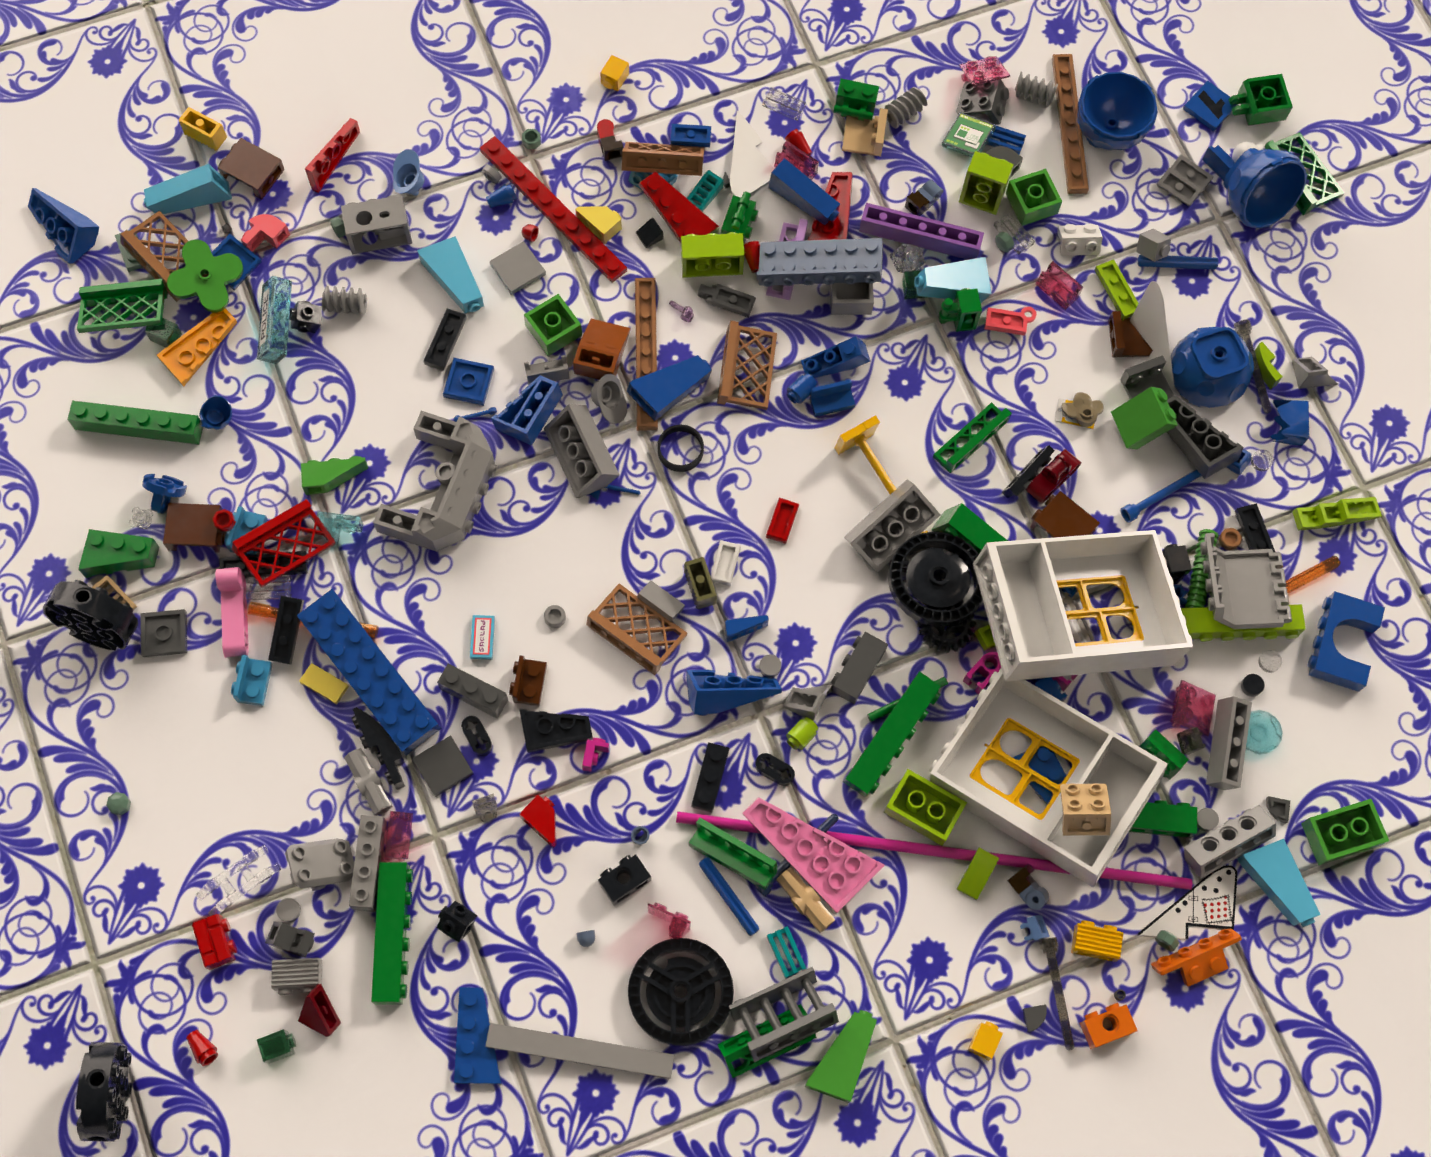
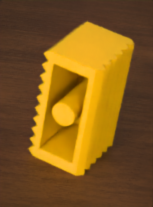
M190 107L179 118V123L185 135L191 136V139L194 138V140L201 142V144L204 143V145L211 147L214 151L218 150L227 138L222 124Z
M1083 920L1074 926L1071 953L1117 962L1121 957L1123 932L1117 931L1115 926L1104 925L1103 928L1095 927L1094 922Z

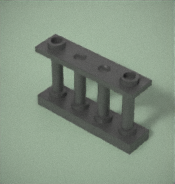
M813 967L800 970L795 975L744 999H738L732 1005H729L733 1020L736 1021L741 1018L752 1039L747 1045L754 1062L839 1022L833 1003L823 1005L813 986L817 982ZM801 989H805L815 1008L814 1012L807 1015H802L792 996L793 993ZM782 998L794 1018L793 1022L784 1026L781 1025L771 1006L772 1003ZM761 1008L773 1028L772 1032L763 1036L760 1035L750 1016L751 1013Z

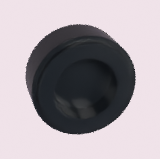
M1249 674L1241 682L1242 691L1250 697L1258 696L1265 687L1264 680L1257 674Z

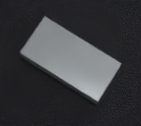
M650 581L637 596V598L670 622L685 607L682 602L653 581Z

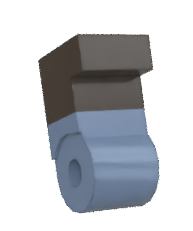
M929 180L915 193L912 192L907 196L905 208L913 215L921 216L941 197L943 189L933 180Z
M1027 864L1007 881L1031 909L1039 910L1049 901V893L1033 879L1030 874L1035 870L1030 864Z

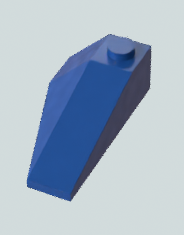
M32 188L28 208L37 222L45 227L47 231L45 235L55 243L54 249L57 254L69 264H73L95 245L99 226L73 208L37 188Z
M714 670L686 671L689 705L693 713L700 716L717 714L782 693V688L775 678L750 675L745 679L729 672L728 676L715 675Z

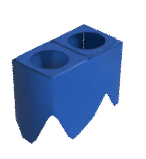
M1273 400V404L1279 413V416H1276L1274 420L1282 429L1277 434L1270 436V438L1276 440L1272 442L1303 446L1309 439V401Z

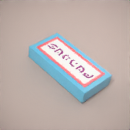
M473 615L471 659L493 660L495 616Z

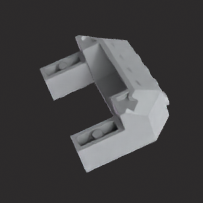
M421 411L413 428L416 439L453 451L454 454L450 463L456 468L448 485L441 483L430 510L421 507L418 515H414L381 504L373 524L379 533L437 552L464 540L466 534H470L474 524L472 521L473 517L480 511V500L482 495L485 496L488 492V481L490 477L495 475L497 465H495L493 453L478 426L462 417H459L457 422Z

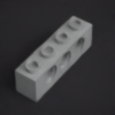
M1260 805L1253 809H1247L1237 818L1226 821L1223 826L1208 831L1205 836L1198 840L1189 842L1184 847L1185 861L1200 878H1203L1275 837L1276 823Z
M360 816L349 906L353 910L376 912L379 862L383 860L387 821L383 816Z

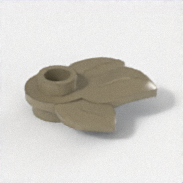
M1083 392L1076 393L1072 403H1062L1061 405L1063 412L1070 418H1076L1078 424L1083 427L1092 426L1096 422L1097 416L1104 409L1102 401H1092L1091 397Z

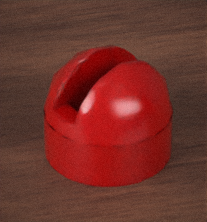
M527 224L522 228V236L526 240L534 242L539 233L538 226Z

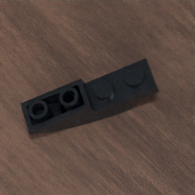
M354 708L355 716L351 718L356 729L361 728L363 736L360 737L364 749L369 748L372 754L378 752L376 754L380 764H385L388 772L384 774L389 785L394 784L397 790L405 787L397 766L404 764L405 761L396 744L374 718L361 709Z

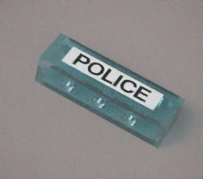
M271 276L262 285L257 350L258 360L277 364L287 356L292 281Z

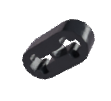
M476 716L466 717L462 721L461 727L471 748L476 755L487 756L492 751V742L485 728ZM469 722L477 724L475 726L476 734H473L471 729L466 730L469 727ZM481 738L483 743L487 742L485 750L477 749L479 744L476 739Z
M762 753L757 757L755 768L761 775L782 786H788L793 782L795 771L790 765L768 753ZM768 759L769 765L774 769L770 767L761 768L762 763L760 761L764 762ZM776 770L780 772H785V770H787L789 772L788 776L790 778H785L784 780H782L781 774L778 773Z

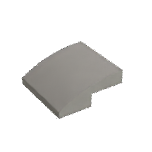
M1180 155L1171 168H1168L1158 181L1157 185L1190 207L1211 182L1213 176L1183 155Z

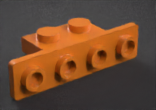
M1231 928L1223 929L1214 936L1200 939L1198 943L1189 947H1182L1178 952L1169 956L1160 957L1157 961L1151 963V966L1160 975H1165L1179 968L1184 984L1189 987L1229 969L1223 948L1241 941L1242 938L1240 934Z

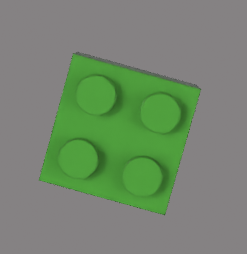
M1046 169L1010 180L1006 189V196L1021 226L1058 214L1062 204V200Z
M559 294L524 314L525 326L547 356L582 336L581 323Z

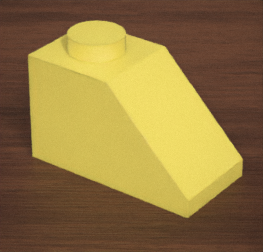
M607 206L577 207L575 209L576 217L604 244L622 229L621 216L616 211L610 210Z

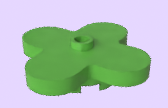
M198 239L188 241L182 249V257L186 266L169 275L167 280L168 289L173 296L180 299L196 295L199 297L204 309L213 313L220 312L229 303L226 284L237 281L243 274L242 261L238 256L231 253L214 257L209 246L204 241Z

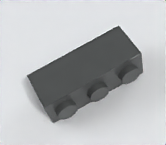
M866 631L862 637L858 636L852 646L855 649L852 655L847 654L842 662V666H844L842 672H836L831 681V684H833L832 692L855 705L884 655L888 644Z
M449 663L437 681L440 690L497 719L508 701L506 692Z

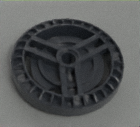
M927 532L911 537L897 549L889 567L888 583L893 599L908 616L923 624L950 626L965 621L975 613L983 601L973 566L979 554L969 543L952 534ZM921 549H925V550H923V551L917 553V554L911 559L910 562H909V561H906V559H907L910 555H912L914 552L919 551V550H921ZM943 549L948 550L954 554L949 556L943 552ZM902 568L907 569L906 573L902 572ZM970 569L974 581L972 597L962 606L955 608V605L960 603L969 591L971 584ZM937 576L941 578L942 581H937L934 577ZM903 580L906 581L907 586H908V589H909V591L911 592V594L915 597V599H917L919 602H921L922 604H924V605H926V606H928V607L935 608L936 610L927 608V607L921 605L920 603H918L917 601H915V600L910 596V594L907 592V590H906V588H905V586H904V584H903Z
M673 938L655 944L638 959L629 979V1005L637 1024L650 1037L667 1045L689 1046L707 1040L724 1024L730 1013L729 1005L733 1003V980L729 968L714 949L698 940ZM687 952L703 958L709 964L704 966L700 962L688 957L667 959L668 965L665 969L653 963L660 957L670 953ZM648 968L653 970L650 977L645 975ZM712 968L715 970L717 974L713 978L710 972L708 971ZM642 980L647 982L646 998L650 1010L657 1019L671 1026V1031L659 1027L646 1014L640 998ZM720 981L721 1001L715 1015L702 1027L690 1031V1026L702 1021L712 1009L716 992L714 983ZM676 987H685L687 995L683 998L677 997L674 993ZM676 1027H685V1032H676Z

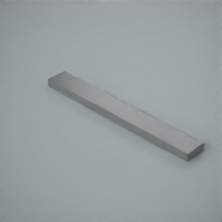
M494 1023L489 1025L485 1046L487 1048L671 1079L675 1054Z

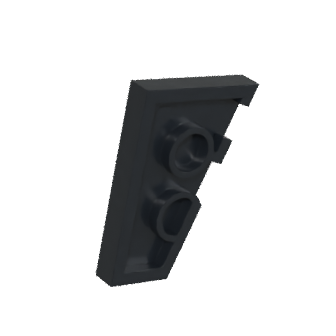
M519 709L528 753L584 742L587 739L593 740L589 716L563 713L553 714L545 711L535 712Z

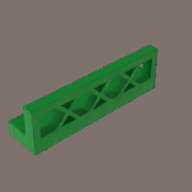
M991 402L935 452L933 457L951 474L1008 423L1012 413L1007 408L1003 411L999 410ZM991 410L996 417L991 421H986V414ZM974 425L983 426V429L977 434H971V427ZM959 438L968 439L964 446L957 447V440ZM945 451L954 452V455L947 461L941 456Z
M699 818L696 822L697 831L688 842L689 846L766 890L777 874V861L706 820Z
M798 1005L802 1015H807L802 1005ZM790 1010L777 1015L783 1026L794 1021ZM769 1020L756 1025L761 1036L773 1031ZM747 1030L717 1045L732 1078H735L817 1037L816 1034L808 1036L754 1062L747 1045L748 1042L752 1041ZM739 1058L745 1059L741 1066L733 1067V1061Z

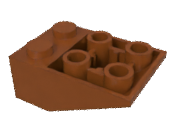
M591 318L573 361L574 374L600 380L606 374L616 376L631 328Z

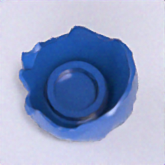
M217 395L208 398L199 412L201 426L206 429L214 428L219 430L229 424L232 418V407L226 398Z

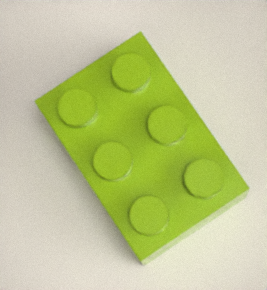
M975 151L966 173L959 203L997 215L1014 164L1004 159L989 156L987 153Z
M743 233L688 234L681 236L682 278L743 275Z
M907 769L883 813L943 846L967 802Z

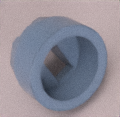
M643 826L635 827L631 831L632 841L639 845L646 843L649 839L648 829ZM642 830L644 833L636 840V835Z
M595 930L576 933L577 940L583 947H589L595 941Z

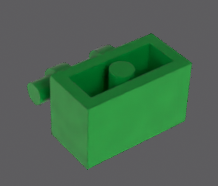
M841 78L833 113L841 114L842 117L852 116L857 117L858 120L864 121V119L872 121L879 86Z
M743 192L742 197L733 195L721 228V234L730 232L743 233V243H745L746 239H750L753 229L750 226L752 222H756L759 212L756 210V202L749 200L751 196L749 192Z
M964 288L957 291L954 303L951 298H946L941 304V310L938 315L939 322L946 324L947 322L954 321L956 332L975 330L982 313L978 289Z

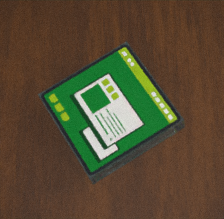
M960 112L943 139L942 147L973 157L975 151L980 153L983 151L994 133L996 125Z

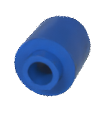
M808 373L801 375L787 388V397L793 403L801 404L810 396L811 388L817 386L816 380Z

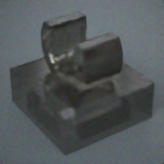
M1191 727L1177 734L1181 753L1184 755L1192 754L1206 747L1201 739L1203 734L1199 732L1198 727Z
M494 793L472 801L475 813L480 815L482 822H486L484 816L486 812H492L493 817L497 818L496 809L498 806Z

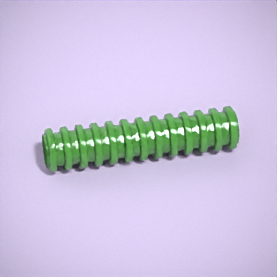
M1203 529L1199 531L1196 555L1194 556L1195 561L1193 562L1194 567L1192 568L1193 573L1191 574L1192 579H1190L1191 585L1188 587L1189 591L1185 608H1204L1206 604L1207 592L1205 581L1208 579V575L1203 572L1205 555H1201L1200 544L1204 542L1206 533H1214L1213 546L1216 547L1219 535L1214 530Z

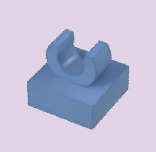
M1042 915L1027 918L1028 923H1023L1020 926L1021 929L1028 927L1031 930V934L1024 937L1026 941L1043 940L1050 937Z

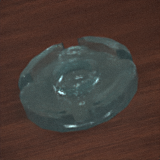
M1251 711L1246 743L1248 751L1250 750L1260 755L1267 754L1277 748L1282 740L1283 732L1281 724L1275 716L1266 711Z

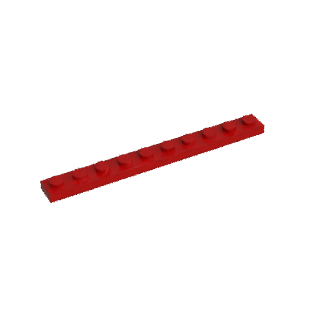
M495 136L480 147V152L611 283L627 272V267Z

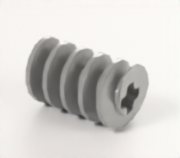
M1021 71L1015 87L1016 97L1023 93V99L1026 100L1031 95V102H1034L1036 98H1038V104L1046 100V107H1048L1053 101L1058 84L1054 88L1052 81L1045 85L1044 78L1038 83L1037 76L1031 81L1030 74L1023 78Z
M912 87L909 91L893 100L891 104L885 106L884 109H888L887 121L896 129L899 127V124H904L905 120L911 119V115H917V111L921 112L923 106L928 104L923 92L916 87Z
M329 286L325 287L322 295L323 312L325 309L328 312H332L335 309L337 313H340L343 309L344 313H349L350 310L353 314H357L358 311L362 315L366 313L367 295L362 293L361 288L355 294L353 288H350L349 293H346L345 287H342L339 293L336 286H334L332 292H330Z

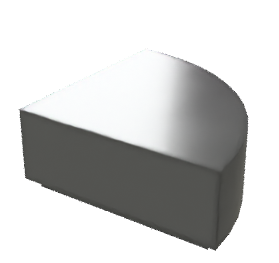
M1268 796L1266 804L1270 814L1278 821L1285 824L1288 823L1290 800Z
M1046 1004L1022 1009L1027 1032L1034 1031L1042 1025L1047 1014Z

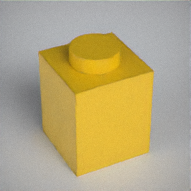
M611 55L600 72L601 84L608 89L619 91L629 75V63Z
M987 1021L985 1024L980 1023L967 1051L989 1061L993 1058L1003 1033L998 1031L999 1027Z

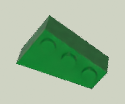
M962 503L945 510L932 528L934 532L948 533L961 538L969 543L978 554H980L986 543L1008 541Z
M89 529L78 570L85 578L93 577V575L104 573L108 575L123 570L133 571L155 567L159 546L153 538Z

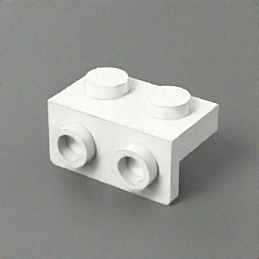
M1066 224L1065 226H1058L1057 234L1061 242V256L1100 254L1103 237L1098 225Z

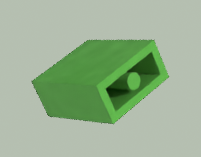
M1150 387L1111 411L1126 448L1137 450L1178 426L1175 420L1176 414L1170 408L1167 402V394L1161 388Z

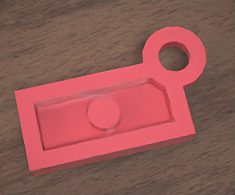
M988 307L984 329L1025 336L1027 323L1033 322L1037 314L1032 307H1024L1021 312ZM1030 312L1032 316L1026 317L1024 313Z

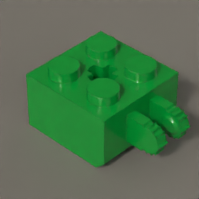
M1282 74L1248 78L1243 81L1238 94L1229 98L1231 105L1241 104L1235 106L1232 109L1233 115L1245 114L1248 126L1284 121L1293 108Z

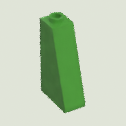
M860 1010L859 1013H853L807 1080L806 1088L847 1103L851 1102L877 1019L872 1018L873 1014Z

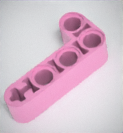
M239 567L216 569V584L221 592L222 647L224 657L248 656L247 589L245 576Z

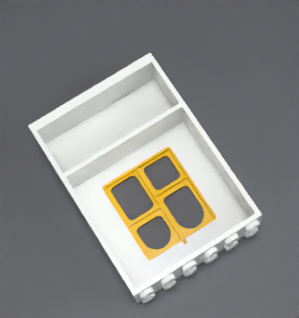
M1155 530L989 542L985 544L973 563L1005 682L1174 666L1193 647L1192 637L1188 633L1186 619L1182 615L1179 597L1175 593L1173 579L1167 568V560L1163 556L1161 542ZM1113 584L1122 591L1124 596L1123 603L1117 607L1093 608L1086 586ZM1059 588H1077L1083 609L1065 611ZM1118 615L1127 618L1133 625V635L1126 639H1113L1109 632L1106 617ZM1095 618L1098 622L1102 641L1074 643L1068 620Z
M1001 668L999 672L995 671L990 677V685L987 690L982 689L978 695L977 700L979 702L975 707L971 706L967 711L964 724H959L953 733L955 737L952 742H947L941 751L943 755L939 761L935 760L930 766V782L967 802L964 808L1094 888L1162 780L1168 764L1028 681L1005 682ZM1008 731L1021 732L1032 740L1030 746L1019 760L1006 754L1000 747L1001 736ZM1041 746L1046 747L1072 763V768L1061 784L1098 783L1107 785L1111 809L1110 835L1063 836L1061 784L1052 782L1029 767V762ZM999 760L1022 774L1021 780L1010 795L1002 793L982 779L980 770L986 761ZM1032 781L1053 793V797L1041 814L1035 813L1019 802V798Z

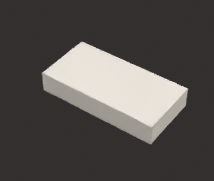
M720 540L711 573L712 582L731 586L741 545Z

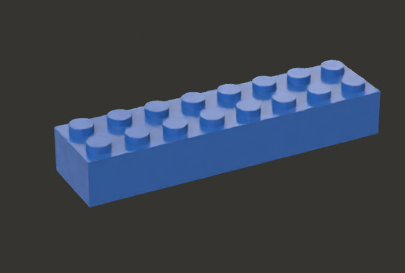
M333 589L297 615L406 756L442 729Z

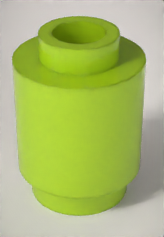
M805 717L803 720L800 719L786 734L788 745L795 750H803L816 736L818 726L808 717Z

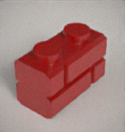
M215 914L192 923L205 968L211 970L236 960L234 953H237V948L234 940H229L227 932L231 931L227 918L223 919L221 915Z

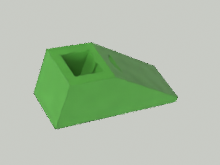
M352 456L349 459L342 460L331 458L328 461L310 460L307 463H301L302 488L305 495L330 492L368 469L365 457Z

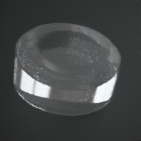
M1263 449L1256 451L1251 457V465L1257 471H1267L1274 462L1273 455Z
M1266 650L1260 655L1258 663L1263 671L1272 673L1281 667L1282 658L1278 652Z

